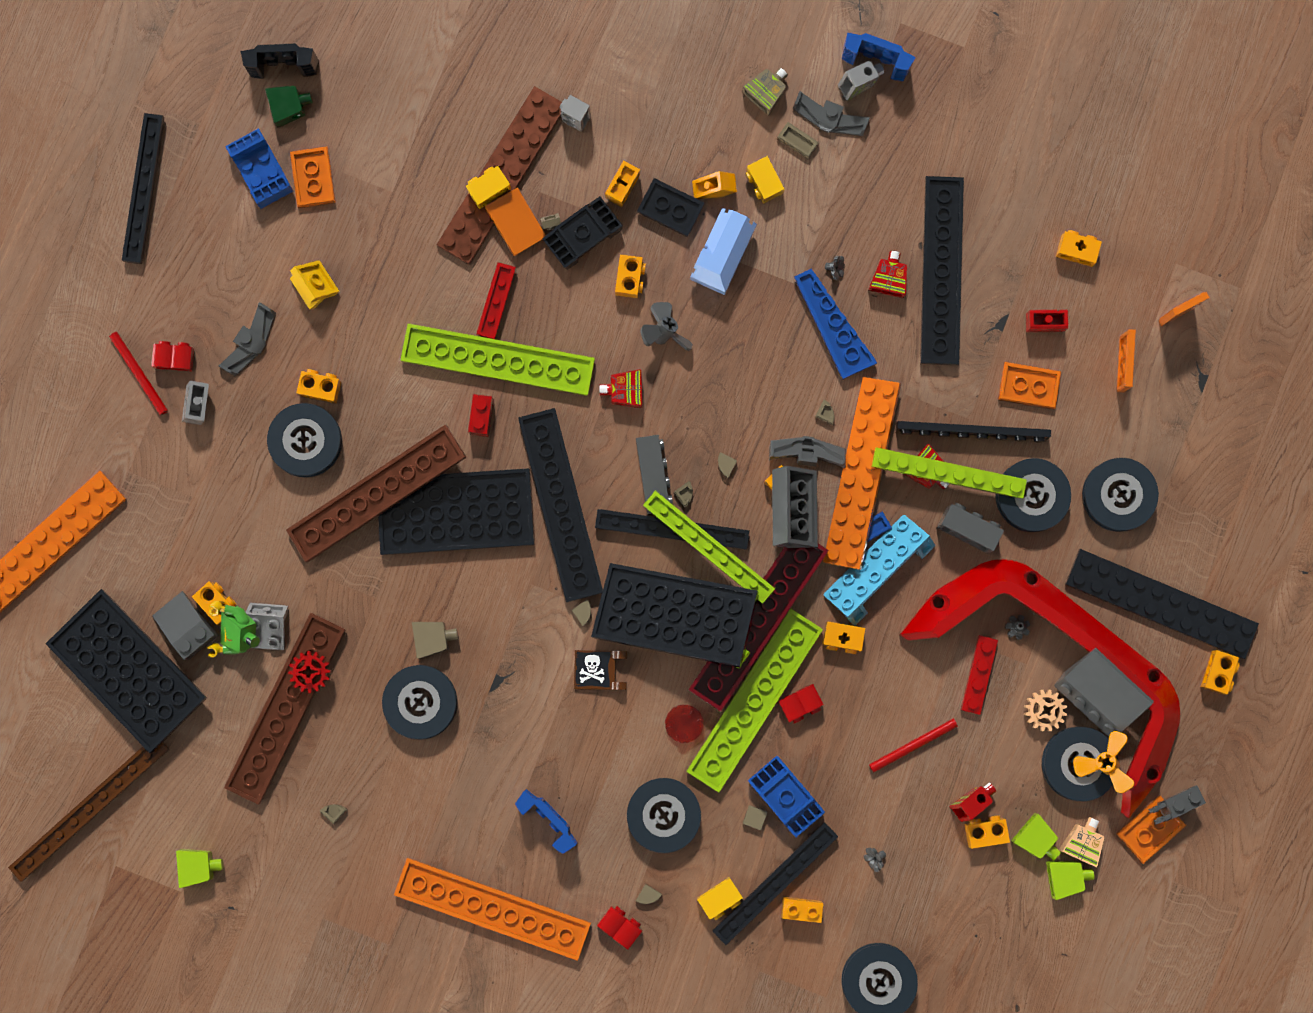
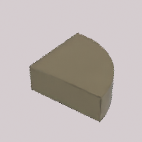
M823 400L815 417L833 425L834 411L830 403Z
M720 452L718 466L722 474L728 478L737 460Z
M690 481L674 491V494L684 508L690 503L693 495Z
M587 599L572 610L583 626L588 622L591 614L590 603Z
M332 804L322 808L319 812L335 824L346 812L347 808L342 805Z
M645 884L635 901L641 904H650L657 901L662 894Z

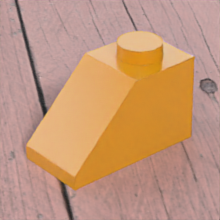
M719 171L692 181L693 194L696 199L724 197L737 192L734 173Z

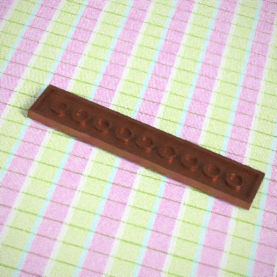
M534 86L478 178L484 175V171L488 168L498 166L510 183L511 190L508 192L517 188L560 119V105L562 102ZM468 193L436 245L470 265L494 226V222L485 206L479 209Z
M444 425L286 529L304 561L309 562L467 457L447 425Z
M310 612L224 786L225 789L260 805L316 692L314 688L312 693H308L307 688L305 692H301V686L298 688L294 687L296 682H290L293 675L288 674L289 671H293L289 664H295L296 662L293 658L297 657L300 659L301 652L307 656V651H311L312 656L315 652H319V658L325 656L326 658L323 662L330 663L346 629ZM305 660L299 665L298 669L304 666ZM314 660V661H315V665H316L318 668H322L321 665L319 664V662H317L316 660ZM309 667V670H306L302 673H306L310 676L311 674H314L318 671L311 670ZM319 675L315 679V683H317L320 680L322 675ZM298 676L300 681L306 684L305 679L302 676Z

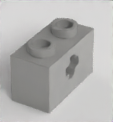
M188 382L186 385L182 422L198 425L204 422L209 388L208 383Z

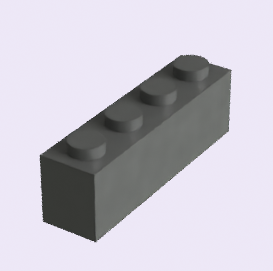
M659 435L636 438L645 502L656 490L673 504L672 495L668 496L667 488H670L669 477H665L664 470L667 469L666 458H662L661 451L665 450L663 439H659ZM647 510V515H653L649 510Z

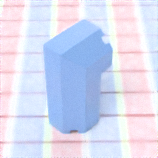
M722 208L705 247L694 266L695 271L691 274L690 280L725 295L757 224L753 222L751 225L749 223L750 219L747 216L733 210L725 213L726 209Z

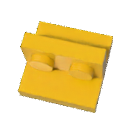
M320 260L294 266L290 270L293 275L290 280L309 310L315 309L325 298L335 296L339 292Z

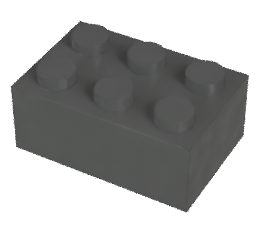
M958 503L946 507L936 528L987 554L995 550L1004 532L1000 528V524L994 521L989 523L983 520L982 515L976 512L971 514L965 511L966 507Z

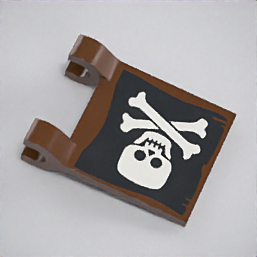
M575 650L574 689L627 690V682L615 681L616 659H627V651Z

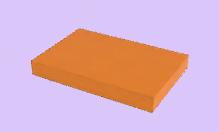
M328 147L290 152L297 207L303 208L336 203Z
M518 187L485 206L513 256L541 241L546 236Z
M1203 292L1173 308L1158 321L1163 326L1195 309L1210 297L1207 292Z
M1129 329L1119 338L1117 392L1124 393L1133 387L1136 330Z
M1004 362L998 400L1055 409L1061 371Z
M1161 796L1153 800L1116 833L1142 864L1148 861L1187 826L1179 816L1157 825L1155 824L1154 820L1163 815L1160 810L1150 813L1148 809L1164 800Z

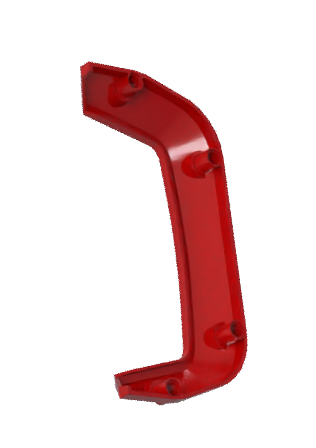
M1007 559L987 561L975 566L937 589L899 634L904 639L939 638L996 595L1003 593L1015 598L1046 619L1088 652L1097 648L1154 701L1148 708L1150 719L1126 773L1135 784L1132 789L1122 795L1121 814L1126 818H1130L1161 779L1179 727L1180 703L1170 680L1161 670L1026 564ZM1028 574L1033 575L1035 578L1033 585L1029 584L1026 580ZM936 597L942 600L940 608H936L933 605V600ZM1151 671L1156 674L1154 682H1151L1148 678ZM1149 769H1153L1155 773L1152 779L1147 777Z

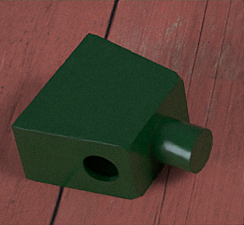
M296 86L265 89L273 121L277 128L304 117L303 106L313 103L310 92L300 95Z

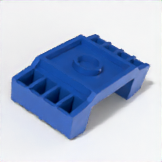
M847 33L842 53V60L851 65L854 64L858 52H861L868 58L875 57L880 59L884 64H894L895 67L890 79L896 81H904L915 60V57L905 52L902 46L867 33L862 35Z
M259 128L225 146L260 209L294 192Z
M778 756L774 757L748 780L751 786L795 837L800 835L825 813Z
M527 789L523 791L515 803L520 813L524 815L535 804L538 807L536 809L537 813L542 818L547 817L551 821L549 825L557 833L559 831L563 833L552 846L562 854L576 846L578 842L570 832V825L544 798L536 797Z

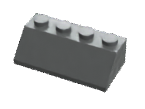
M791 466L772 470L773 546L784 548L818 547L817 471Z

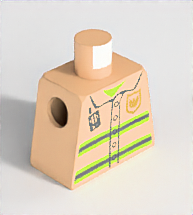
M1089 817L1085 827L1075 824L1059 850L1097 867L1104 841V836L1096 833L1100 822Z

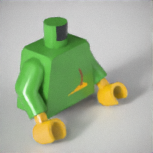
M219 601L212 602L209 606L211 607L209 614L216 616L221 612L220 644L223 647L218 643H212L208 649H213L214 651L208 654L209 657H215L219 652H223V654L245 653L248 649L259 645L260 639L256 636V623L247 615L243 608L229 605L224 607Z

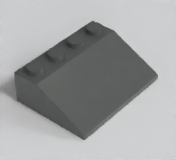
M1094 648L1064 671L1054 685L1108 737L1113 731L1121 733L1154 703L1149 696L1097 648Z

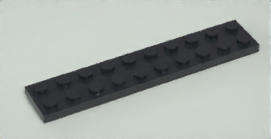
M925 177L920 364L959 365L964 177Z
M552 408L518 417L566 603L601 594L603 588L556 410Z
M1082 549L1078 550L1065 582L1067 586L1241 659L1246 658L1259 625L1257 622Z

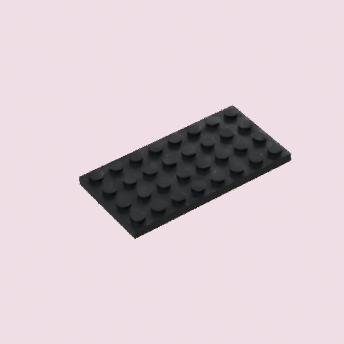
M530 469L441 474L378 516L380 555L534 545Z
M610 563L591 637L741 668L759 592L757 590Z
M100 589L45 643L149 753H153L207 699L203 692L103 589Z

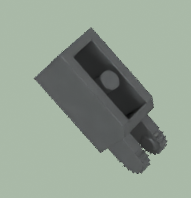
M1196 785L1158 802L1156 806L1148 810L1150 813L1161 811L1163 816L1154 820L1157 825L1183 815L1206 802Z

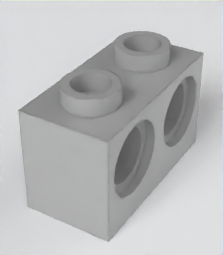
M569 95L568 99H564L560 105L562 122L582 132L591 117L590 105L572 95Z

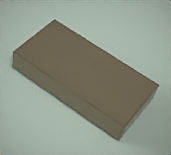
M787 122L777 137L779 141L809 159L819 144L818 141Z

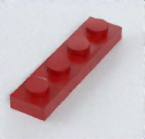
M497 262L476 333L477 336L496 339L516 267Z
M978 635L960 710L977 715L981 714L998 643L997 639Z

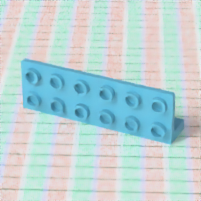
M902 515L891 526L892 528L886 531L865 552L861 570L849 568L824 593L825 598L837 607L854 626L868 614L863 604L915 552L923 559L936 546L930 535L906 515Z

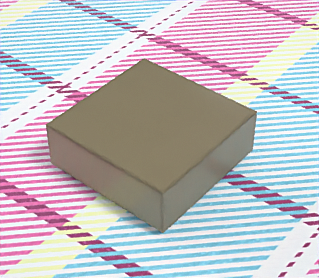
M749 805L742 824L761 830L767 811Z

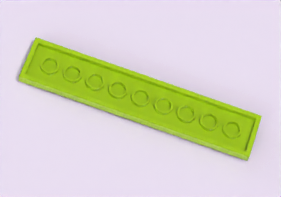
M408 323L400 361L588 396L595 358Z
M790 608L686 772L718 793L720 792L823 630L822 628Z

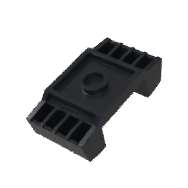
M296 43L257 45L254 49L240 51L243 66L252 78L264 79V64L277 66L278 63H286V65L297 64L303 77L317 75L319 59L313 48L299 47Z
M599 196L556 226L542 239L563 267L568 270L578 263L580 257L608 237L611 239L622 230L623 225L601 196Z

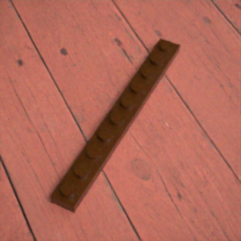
M164 742L153 753H149L144 747H141L8 867L20 882H23L170 749Z

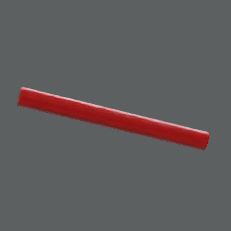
M118 332L112 333L109 336L159 415L168 412V409Z
M953 718L870 763L869 766L874 773L957 728L958 725Z

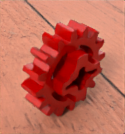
M307 651V656L301 652L300 659L294 657L293 659L296 663L289 664L293 671L288 672V674L293 675L290 682H296L294 687L298 688L301 686V692H305L307 688L308 693H312L313 688L317 692L320 691V685L326 687L324 681L330 680L327 673L332 672V670L327 669L330 663L323 662L326 657L321 656L319 658V652H315L312 656L311 651ZM305 660L304 666L298 669L299 665ZM314 660L319 662L322 668H318ZM309 667L311 670L318 671L314 674H311L310 676L306 673H302L306 670H309ZM319 675H322L320 680L317 683H315V679ZM298 676H302L306 684L302 683Z

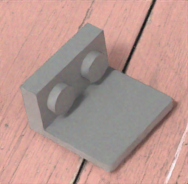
M249 603L246 613L255 621L256 636L260 639L259 645L255 648L284 650V622L288 614V606Z

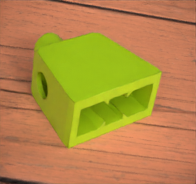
M1037 813L1031 816L1011 840L1014 844L1039 859L1046 854L1052 860H1055L1061 853L1054 846L1058 837Z
M190 849L176 851L179 888L214 879L213 871L224 869L223 859H212L211 851Z
M1046 861L1051 896L1055 900L1085 891L1084 881L1095 879L1093 869L1082 870V865L1078 861Z

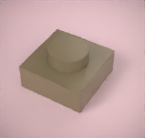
M558 213L540 218L543 229L553 230L561 224Z

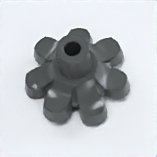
M835 256L833 262L825 264V269L832 271L831 275L834 280H839V276H844V271L842 270L845 266L844 257Z
M1019 615L1018 618L1015 616L1009 617L1011 623L1005 624V628L1010 629L1008 632L1009 637L1016 635V639L1021 640L1022 634L1025 636L1029 635L1030 631L1027 627L1030 626V622L1024 621L1023 615Z
M866 848L865 861H870V868H873L875 872H879L884 867L882 859L886 858V853L884 851L877 852L875 848Z

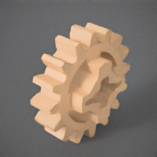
M1039 690V695L1034 692L1032 693L1033 699L1027 698L1030 704L1024 705L1028 709V712L1024 713V715L1030 716L1027 722H1034L1033 728L1040 726V731H1044L1045 727L1048 731H1052V726L1058 729V722H1065L1062 716H1067V713L1063 712L1067 705L1061 704L1064 698L1058 699L1059 693L1057 692L1051 695V690H1047L1046 694L1044 690ZM1043 697L1050 698V699H1052L1053 701L1047 703V702H1045V700L1043 699ZM1036 704V706H1037V707H1036V712L1033 713V708H1034V705ZM1043 706L1050 707L1047 711L1048 714H1041L1044 710ZM1058 708V714L1056 717L1055 710ZM1045 718L1049 723L1044 724L1038 720Z

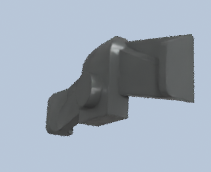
M799 91L793 107L794 111L827 133L863 136L870 117L841 114L844 106L826 100L824 107H822L801 91Z
M259 302L251 328L248 329L242 326L233 340L239 347L218 366L236 376L256 356L261 354L266 347V341L276 312Z
M803 436L770 441L769 460L797 457V465L816 467L817 459L841 466V468L846 466L845 448L815 439L814 437Z

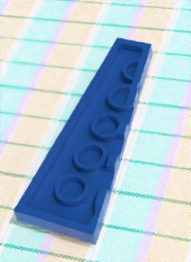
M812 268L794 276L796 284L842 380L876 365L875 358L860 340L854 328L848 323L847 318L841 313Z

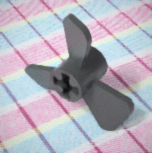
M668 302L654 303L650 309L658 323L641 327L640 333L644 344L648 347L654 342L663 345L671 337L685 350L690 351L693 344L688 339L675 333L678 329V324L670 317L672 305Z

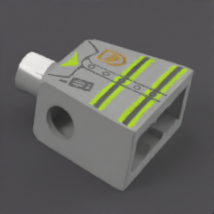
M867 61L846 71L838 83V87L848 101L871 88L879 76L884 73V69L880 63L873 66L870 61Z

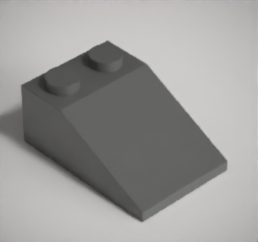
M183 591L152 615L171 645L184 660H190L219 636Z

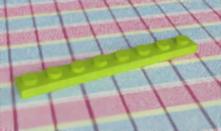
M877 447L874 451L871 466L1019 499L1024 498L1027 479Z
M656 490L643 504L647 510L742 588L757 590L759 592L757 598L759 602L763 604L775 590L773 586Z

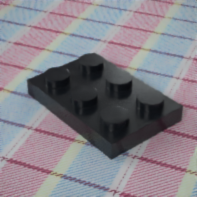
M654 178L637 213L688 238L705 203Z

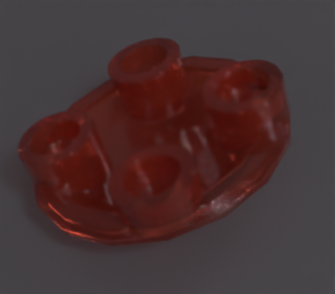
M678 705L668 713L665 719V728L673 740L680 743H689L696 740L701 734L703 718L695 707Z

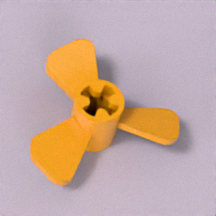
M1113 731L1109 736L1107 752L1101 753L1097 759L1081 756L1075 757L1073 764L1076 775L1084 777L1101 770L1103 773L1110 775L1116 792L1123 794L1132 789L1135 784L1134 781L1119 770L1120 763L1116 758L1127 743L1128 737L1123 733ZM1109 758V761L1112 762L1113 765L1112 767L1107 765L1105 769L1102 766L1104 765L1105 759Z

